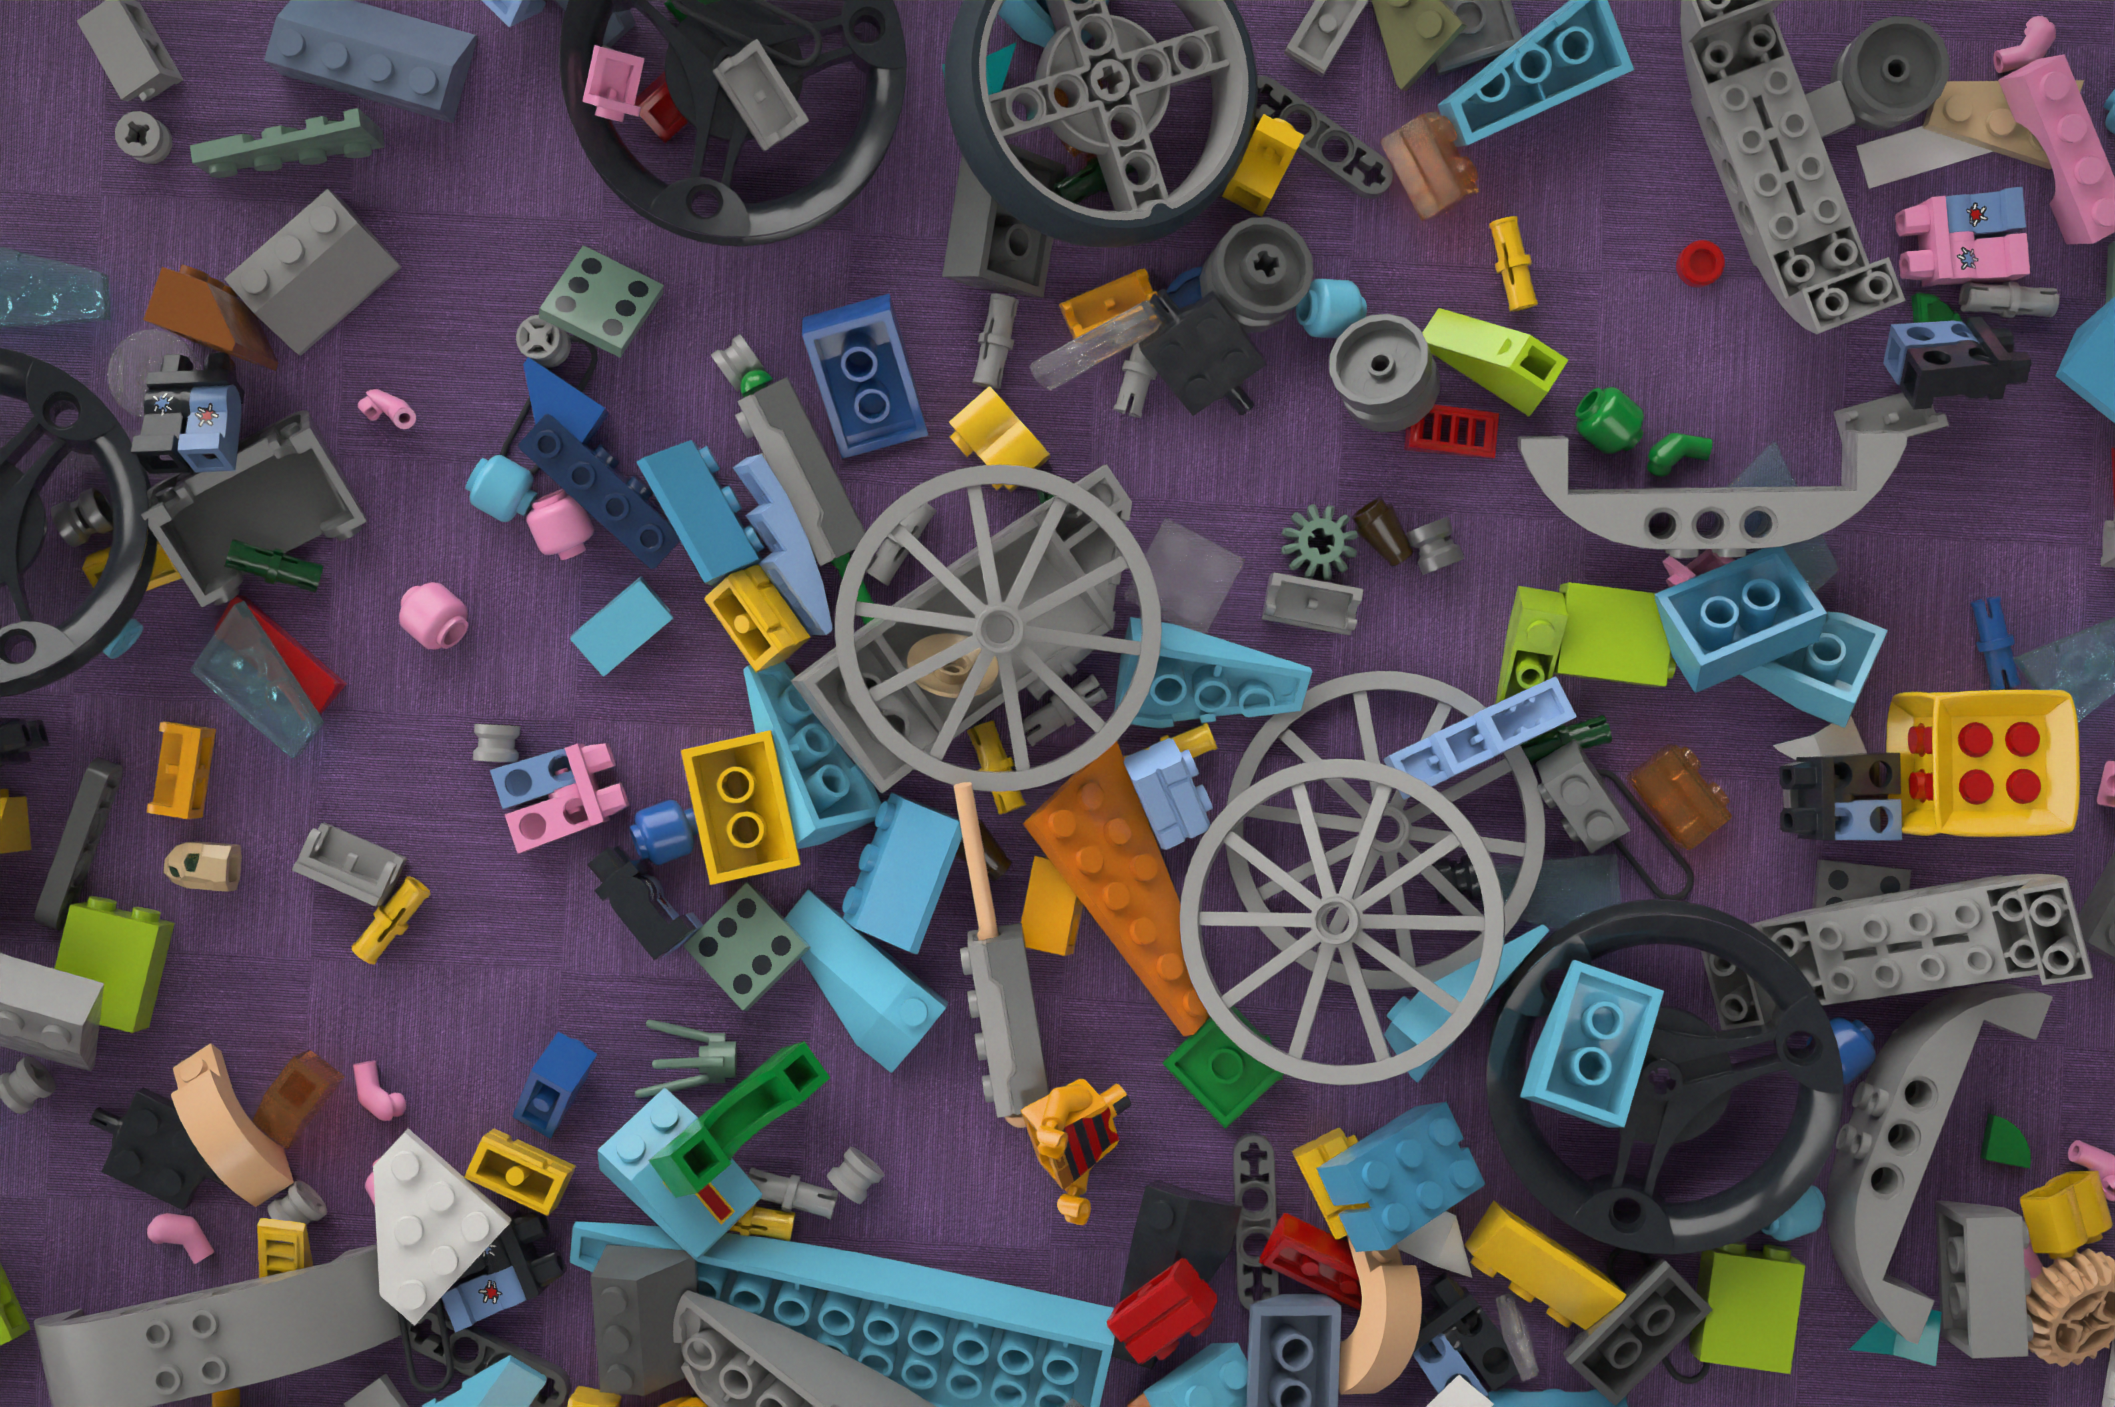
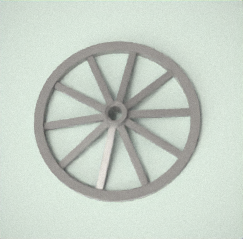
M982 465L958 469L918 485L889 506L869 527L858 543L847 565L840 585L835 617L836 651L846 689L856 710L881 743L908 765L936 780L951 785L971 782L973 790L994 792L1024 790L1060 780L1079 771L1109 749L1127 730L1149 693L1158 664L1162 633L1161 608L1150 566L1137 541L1118 516L1091 493L1062 477L1042 470L1012 465ZM981 485H1018L1037 489L1055 496L1005 602H1002ZM962 488H967L988 603L986 606L900 524L909 514L927 502ZM1070 503L1102 528L1113 541L1121 556L1018 610L1017 608L1067 504ZM891 533L975 615V618L857 601L865 571L884 539ZM1129 569L1137 591L1141 612V642L1026 626V623L1123 570ZM855 615L967 631L972 632L973 635L868 689L858 664L855 648L854 619ZM997 615L1006 616L1011 621L1013 627L1009 639L1000 643L991 641L986 633L988 621ZM1024 640L1138 655L1131 683L1112 716L1104 722L1024 643ZM981 648L929 754L899 733L876 705V701ZM1011 653L1016 654L1096 732L1086 742L1068 754L1032 768L1029 765ZM997 656L1016 771H980L942 761L993 657Z
M1372 671L1355 673L1327 681L1306 692L1301 711L1275 714L1265 723L1253 738L1239 763L1232 781L1227 805L1250 787L1260 762L1277 738L1305 763L1322 760L1288 727L1310 710L1328 701L1350 694L1353 695L1365 761L1380 764L1367 691H1400L1438 701L1421 740L1442 729L1451 708L1469 718L1479 711L1486 709V707L1453 686L1418 674L1398 671ZM1520 745L1502 753L1503 760L1440 792L1450 802H1453L1512 771L1523 805L1525 843L1481 837L1488 852L1522 857L1516 882L1504 904L1505 936L1517 923L1528 905L1537 884L1545 847L1543 801L1537 788L1538 782L1531 764ZM1342 778L1324 779V781L1362 817L1359 819L1314 812L1318 827L1359 832V835L1325 853L1329 866L1354 853L1371 806ZM1369 781L1373 800L1379 783ZM1397 789L1391 802L1387 803L1383 816H1388L1396 822L1398 827L1397 836L1389 843H1383L1376 838L1374 839L1353 899L1355 900L1361 895L1380 855L1383 856L1387 878L1399 870L1398 852L1408 862L1421 855L1409 843V840L1437 844L1453 832L1412 826L1411 823L1433 811L1422 803L1404 811L1403 808L1407 799L1403 800ZM1259 805L1246 816L1301 824L1298 810ZM1244 819L1233 830L1241 838H1243ZM1226 844L1232 878L1247 911L1271 913L1263 901L1285 889L1273 880L1256 889L1247 860ZM1312 860L1291 870L1288 874L1298 882L1314 875L1315 870ZM1431 865L1420 873L1463 916L1484 917L1435 867ZM1400 886L1389 894L1393 915H1407L1403 888ZM1338 907L1328 927L1332 933L1337 935L1342 933L1349 919L1345 910ZM1258 926L1282 952L1298 941L1283 927ZM1395 929L1400 958L1433 983L1481 958L1484 931H1479L1481 933L1475 939L1456 952L1437 961L1416 967L1410 929ZM1320 943L1316 952L1310 949L1295 960V962L1313 972L1322 943ZM1332 961L1327 978L1350 985L1344 964ZM1361 968L1368 989L1392 990L1414 987L1392 970Z
M1328 759L1298 764L1280 770L1258 781L1237 796L1217 816L1202 837L1185 877L1181 896L1180 935L1184 960L1199 999L1215 1023L1239 1048L1257 1061L1294 1078L1322 1084L1355 1085L1385 1080L1424 1064L1452 1044L1471 1024L1484 1005L1500 967L1505 937V910L1500 880L1494 862L1483 840L1470 821L1444 795L1422 780L1383 764L1364 760ZM1339 778L1361 779L1379 783L1339 894H1337L1305 783ZM1290 788L1293 792L1322 899L1233 831L1256 807ZM1393 788L1414 797L1430 808L1453 831V833L1355 900L1353 899ZM1226 843L1312 910V912H1202V900L1206 881L1222 845ZM1462 845L1474 866L1481 887L1485 917L1364 914L1363 912ZM1336 907L1345 910L1349 917L1347 929L1339 935L1332 933L1326 924L1328 913ZM1201 925L1311 927L1312 930L1222 996L1210 972L1205 956ZM1364 928L1484 931V944L1474 980L1462 1002H1459L1363 931ZM1321 942L1320 952L1289 1053H1286L1255 1034L1238 1018L1231 1007ZM1353 943L1357 944L1450 1012L1452 1015L1426 1040L1397 1056L1391 1057ZM1336 948L1339 949L1376 1062L1360 1065H1333L1303 1059Z

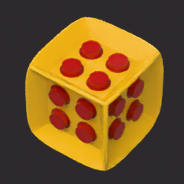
M1982 690L1932 693L1904 692L1892 697L1887 719L1886 752L1900 753L1901 794H1888V799H1901L1902 833L1919 836L1943 833L1966 837H2025L2066 834L2074 830L2080 801V757L2077 713L2070 693L2063 690Z

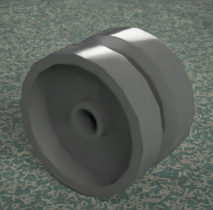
M1891 16L1874 22L1838 54L1831 69L1830 84L1841 81L1855 117V125L1866 130L1888 131L1906 124L1916 115L1926 110L1941 96L1949 79L1950 58L1943 39L1930 25L1913 17Z
M1270 217L1249 218L1234 225L1205 259L1200 274L1201 296L1203 298L1211 291H1214L1246 333L1263 332L1278 325L1308 293L1314 274L1312 254L1303 237L1288 224Z
M1389 313L1367 316L1351 324L1337 338L1329 355V374L1350 417L1364 428L1381 433L1406 429L1418 423L1433 408L1439 395V370L1421 330L1407 318Z

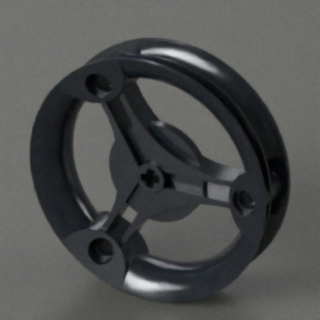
M569 0L563 18L559 43L561 86L569 117L583 150L605 184L621 201L656 226L690 240L718 246H758L793 238L825 223L851 203L873 178L891 144L903 106L907 68L904 34L894 1L845 0L842 15L811 23L817 28L821 37L840 32L844 47L820 54L818 59L809 66L794 67L768 55L797 102L802 91L803 80L831 66L852 61L858 69L867 75L865 99L861 115L843 151L814 180L796 191L779 198L759 203L743 204L737 194L730 189L741 150L746 141L755 138L712 71L725 59L731 58L742 51L747 44L689 16L676 28L647 0ZM679 0L685 7L753 40L758 39L761 44L795 60H805L802 58L798 44L815 39L806 28L800 25H786L775 13L749 1L720 0L705 5L697 0ZM635 7L651 21L669 44L665 58V76L668 91L680 114L697 129L695 158L690 178L682 179L671 185L657 178L631 153L621 139L613 121L595 115L597 106L583 102L594 46H603L604 35L612 12L626 11ZM860 23H871L876 27L879 36L872 42H863L855 36L853 29ZM710 136L730 141L721 183L712 179L701 178ZM702 195L714 197L719 204L717 212L710 217L697 215L692 209L693 202L697 197Z
M0 347V395L27 402L34 415L15 437L0 448V587L8 586L22 621L3 628L0 624L1 698L40 689L67 677L101 654L119 636L135 614L150 583L156 561L158 540L148 526V518L144 520L141 516L142 513L149 509L147 491L152 486L148 474L140 464L137 454L131 453L132 443L113 413L93 392L65 371L33 356ZM75 410L79 412L78 419L71 426L59 427L55 425L56 418L62 411ZM45 433L53 441L52 445L24 474L15 465ZM73 451L79 454L93 455L105 476L113 508V536L107 563L94 589L82 605L68 619L55 628L49 624L35 622L29 607L23 574L37 559L46 537L47 516L40 492L55 468ZM23 641L32 642L34 645L33 655L25 662H13L11 659L13 647Z
M1668 899L1633 900L1591 911L1570 921L1540 943L1519 966L1499 1001L1489 1040L1487 1094L1493 1127L1501 1149L1523 1185L1544 1207L1574 1229L1598 1241L1643 1253L1687 1254L1712 1250L1755 1234L1788 1211L1809 1189L1821 1172L1838 1132L1844 1091L1842 1062L1830 1021L1816 993L1798 965L1779 945L1752 925L1724 911L1702 904ZM1652 944L1679 945L1695 948L1722 958L1744 971L1765 990L1776 1004L1772 1013L1771 1023L1746 1029L1715 1031L1706 1021L1687 1010L1660 1005L1625 1127H1616L1620 1133L1617 1157L1612 1174H1604L1587 1181L1570 1169L1555 1154L1545 1140L1536 1123L1529 1100L1520 1097L1526 1079V1056L1534 1025L1538 1017L1550 1014L1561 989L1549 985L1546 981L1548 973L1555 969H1563L1568 972L1573 960L1592 966L1591 961L1608 953L1624 948ZM1797 1031L1811 1034L1810 1044L1803 1049L1796 1050L1787 1045L1788 1038ZM1773 1040L1777 1053L1731 1064L1728 1051ZM1659 1067L1667 1068L1670 1079L1668 1080L1664 1076V1082H1655L1651 1072L1654 1071L1658 1074ZM1785 1069L1792 1077L1799 1081L1795 1110L1789 1127L1776 1149L1759 1168L1737 1184L1717 1194L1686 1202L1665 1203L1664 1198L1654 1186L1668 1150L1672 1144L1688 1141L1708 1130L1724 1112L1733 1087L1761 1075ZM1634 1139L1652 1144L1643 1180L1625 1174ZM1624 1197L1632 1198L1639 1203L1635 1210L1629 1212L1617 1210L1614 1204Z

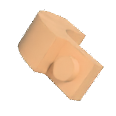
M210 1043L173 1067L178 1090L173 1092L171 1097L179 1118L201 1156L232 1191L257 1207L294 1183L284 1148L264 1135L249 1119L238 1102L221 1050Z
M1347 1236L1361 1285L1362 1305L1360 1317L1354 1331L1347 1339L1340 1343L1339 1392L1340 1395L1373 1394L1393 1383L1411 1359L1421 1324L1422 1298L1420 1280L1416 1265H1403L1397 1244L1388 1250L1356 1252L1349 1236Z

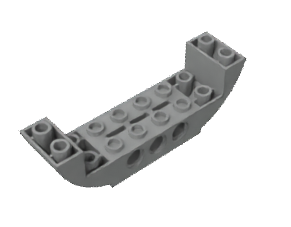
M1681 0V39L1685 68L1692 95L1690 101L1753 266H1757L1766 284L1781 306L1802 327L1815 334H1819L1906 301L1889 257L1869 264L1773 10L1783 0Z
M1997 875L1848 900L1750 924L1779 945L1798 965L1810 982L1821 1005L2039 974L2042 985L2091 979L2094 977L2069 882L2065 877L2058 875ZM1701 951L1722 1030L1763 1025L1772 1020V1013L1776 1004L1755 980L1730 962L1711 953Z

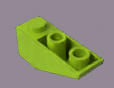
M1438 308L1422 332L1433 355L1527 416L1533 413L1547 395L1568 362L1567 358L1529 334L1442 308Z
M1518 586L1507 629L1495 704L1552 678L1568 620L1563 593Z

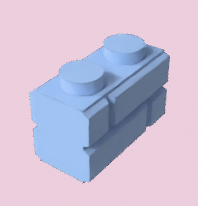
M1167 738L1150 746L1149 750L1143 749L1125 757L1123 763L1161 849L1167 850L1185 842L1187 837L1194 838L1208 830L1211 824L1206 812L1212 810L1213 806L1203 784L1194 786L1192 777L1199 775V772L1188 749L1180 752L1175 741Z

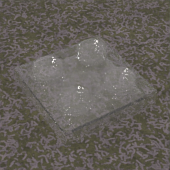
M1165 517L1145 555L1157 587L1161 618L1171 624L1206 634L1245 559ZM1132 580L1123 598L1139 606L1137 591Z

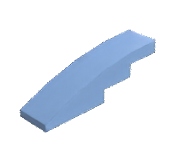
M763 455L746 457L733 467L759 504L746 517L772 552L758 564L810 635H827L833 630L823 581L807 535L788 495Z
M1555 676L1440 730L1426 739L1387 756L1383 760L1386 766L1401 770L1433 787L1540 736L1577 716ZM1399 790L1403 800L1412 797Z

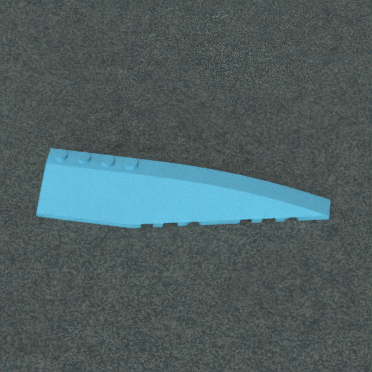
M575 1222L572 1231L570 1263L593 1272L606 1245L674 1250L684 1249L660 1226ZM725 1233L697 1261L700 1295L751 1312L829 1346L883 1374L936 1407H1100L1115 1335L1107 1327V1320L1114 1310L1112 1307L857 1252Z

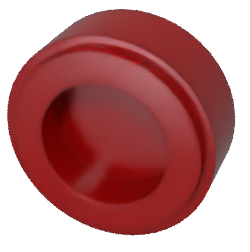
M1698 240L1686 246L1679 253L1676 261V270L1680 279L1685 284L1695 288L1706 287L1715 282L1722 275L1725 267V258L1721 249L1716 244L1706 240Z

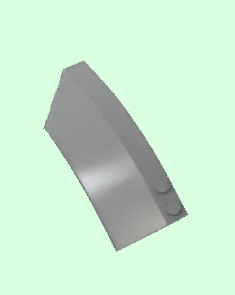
M1107 464L1074 483L1102 501L1126 526V521L1130 520L1132 501ZM1055 496L990 537L1002 602H1005ZM1067 504L1017 608L1018 610L1121 556L1113 541L1102 528L1072 504ZM975 547L946 568L986 606L988 603L978 547ZM1122 572L1027 622L1026 626L1102 636L1108 631L1113 630L1116 613L1113 612L1116 586L1120 585ZM935 576L892 605L894 607L975 618V615ZM1003 615L992 617L986 625L987 636L993 642L1000 643L1006 641L1013 631L1011 621ZM874 618L854 633L858 664L867 688L870 689L906 670L907 657L911 647L927 636L952 633L970 637L973 633ZM1024 640V643L1050 669L1082 649L1080 647ZM836 647L791 680L816 717L880 793H884L914 770L913 767L898 758L881 743L856 710L840 671ZM1011 653L1018 693L1039 677L1016 654ZM999 671L994 685L986 692L973 697L953 739L1004 702ZM914 681L875 703L899 733L929 754L957 698L933 694L920 687Z
M0 953V1046L92 1071L96 1058L104 983Z

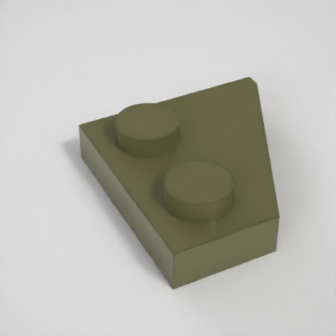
M1371 0L1396 85L1403 91H1407L1467 27L1443 0Z

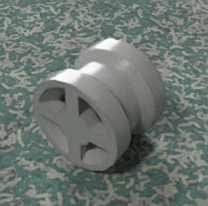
M133 111L124 115L117 123L115 139L118 146L126 154L145 164H156L163 161L169 155L172 148V135L163 123L156 120L150 114L142 111ZM138 133H139V134H140L139 143H136V141H137V135H138Z
M539 315L530 316L524 320L517 330L516 342L521 353L543 367L551 368L560 365L570 353L571 341L568 333L540 319Z
M741 334L732 339V345L727 349H717L710 354L737 392L740 390L742 378L752 370L766 371Z
M474 724V733L478 737V747L473 751L472 760L519 762V753L515 749V739L520 736L521 726Z
M26 1056L17 1062L16 1070L12 1073L6 1072L0 1075L1 1100L12 1111L21 1115L33 1108L35 1100L48 1097L56 1089L55 1081L46 1067L30 1056Z
M850 1146L844 1154V1162L840 1167H833L827 1174V1178L842 1194L857 1204H861L867 1197V1189L870 1185L879 1183L885 1174L867 1155Z
M299 1180L288 1187V1194L283 1199H275L268 1205L267 1209L271 1219L305 1223L306 1227L311 1221H319L327 1214L326 1205L318 1193L308 1184Z

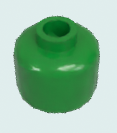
M1607 387L1602 390L1600 388L1593 389L1580 401L1576 408L1575 416L1578 417L1576 421L1577 432L1604 454H1614L1622 449L1629 451L1643 436L1641 427L1644 421V413L1642 408L1616 387Z

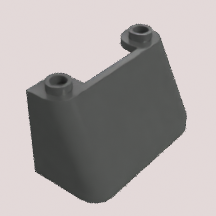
M308 410L295 412L238 442L236 471L194 472L190 467V473H176L157 483L147 491L149 509L141 514L144 520L148 518L149 528L201 607L212 602L215 605L224 604L240 592L238 586L243 581V575L248 572L224 567L232 539L272 551L276 547L283 549V554L321 534H324L326 538L337 537L339 541L346 540L361 531L363 528L361 524L367 522L365 512ZM213 454L207 458L215 459L218 457L215 454Z

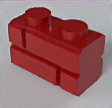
M1181 1258L1119 1302L1107 1320V1327L1121 1343H1125V1348L1138 1364L1145 1363L1153 1356L1163 1360L1180 1344L1179 1338L1188 1332L1192 1337H1196L1209 1327L1214 1319L1211 1314L1218 1301L1217 1295L1204 1279L1201 1280L1199 1278L1198 1272L1187 1259Z

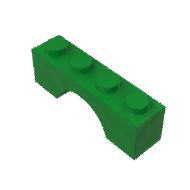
M805 1041L781 1048L648 1161L675 1198L696 1194L732 1164L731 1159L746 1141L782 1114L799 1106L828 1081L830 1076Z

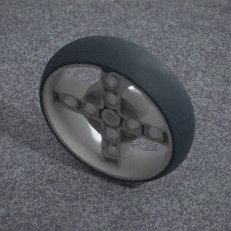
M964 0L951 29L945 61V95L953 133L962 155L984 189L1001 207L1025 225L1046 236L1074 245L1101 248L1135 246L1167 236L1190 223L1214 202L1234 177L1251 138L1258 97L1255 55L1246 25L1234 0H1172L1183 12L1195 32L1159 43L1136 23L1123 17L1110 15L1105 0H1081L1080 4L1074 3L1071 0H1046L1056 33L1048 41L1042 52L1036 70L1035 81L988 95L986 81L987 47L997 15L1006 0ZM1082 30L1088 31L1095 40L1094 50L1084 45L1081 39ZM1179 50L1184 51L1188 55L1191 63L1190 69L1185 68L1179 61ZM1138 62L1143 63L1150 72L1149 82L1140 77L1137 70ZM1210 76L1213 108L1207 142L1194 169L1181 185L1168 195L1149 136L1156 129L1166 111L1171 87ZM1100 79L1102 81L1106 79L1110 89L1105 88L1101 90L1097 80ZM1055 88L1062 89L1066 93L1069 101L1068 108L1061 107L1055 100ZM1013 100L1024 105L1027 110L1026 121L1015 117L1012 111ZM1112 119L1122 125L1124 129L1123 140L1118 139L1111 131ZM1049 126L1068 145L1084 152L1096 154L1115 211H1102L1083 207L1050 191L1022 166L1005 140ZM1127 164L1132 165L1138 172L1139 180L1137 185L1130 182L1126 176L1125 169Z

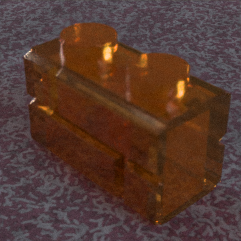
M1437 111L1419 115L1380 141L1421 221L1435 219L1480 192L1475 184V181L1478 180V173L1474 164L1468 157H1461L1453 142L1457 139V133L1453 124L1446 116L1440 117Z
M1667 744L1630 772L1625 778L1679 847L1690 850L1732 818L1731 813L1725 807L1730 803V800L1715 782L1712 781L1710 784H1707L1698 773L1702 764L1688 747L1683 746L1680 749L1676 744Z

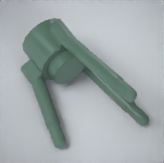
M647 1020L646 1026L650 1029L708 1043V1046H699V1058L654 1060L652 1062L653 1068H699V1073L708 1074L639 1089L635 1092L636 1098L655 1096L664 1087L668 1091L673 1092L709 1083H725V1078H736L737 1042L726 1041V1033H708L667 1022Z

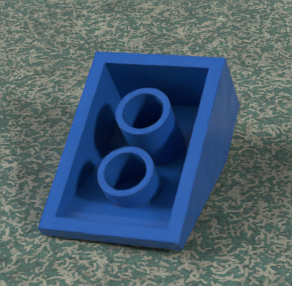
M890 293L803 317L802 337L842 459L928 436L925 418Z

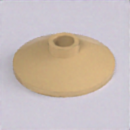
M942 633L930 635L919 640L911 647L908 653L907 669L968 638V636ZM981 648L964 655L915 682L933 694L957 698ZM996 656L993 657L974 696L986 692L996 682L999 671Z

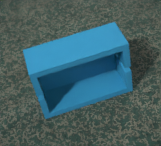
M1447 1102L1414 1106L1316 1168L1334 1206L1366 1202L1370 1206V1208L1344 1210L1338 1214L1356 1252L1388 1250L1486 1185L1469 1148H1460L1458 1142L1464 1138Z

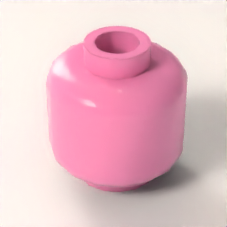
M564 489L547 494L531 503L533 510L528 513L526 521L539 550L543 554L554 555L558 553L561 560H566L586 550L583 542L593 535L594 527L586 509L570 495H567Z
M430 582L422 586H414L402 597L399 624L425 648L433 650L447 649L457 644L465 635L468 628L467 607L442 584Z

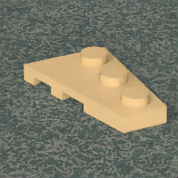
M2075 80L2081 92L2084 80ZM1947 81L1941 96L1929 106L1923 129L2049 170L2052 169L2050 161L2036 137L2026 127L2015 122L1999 81Z

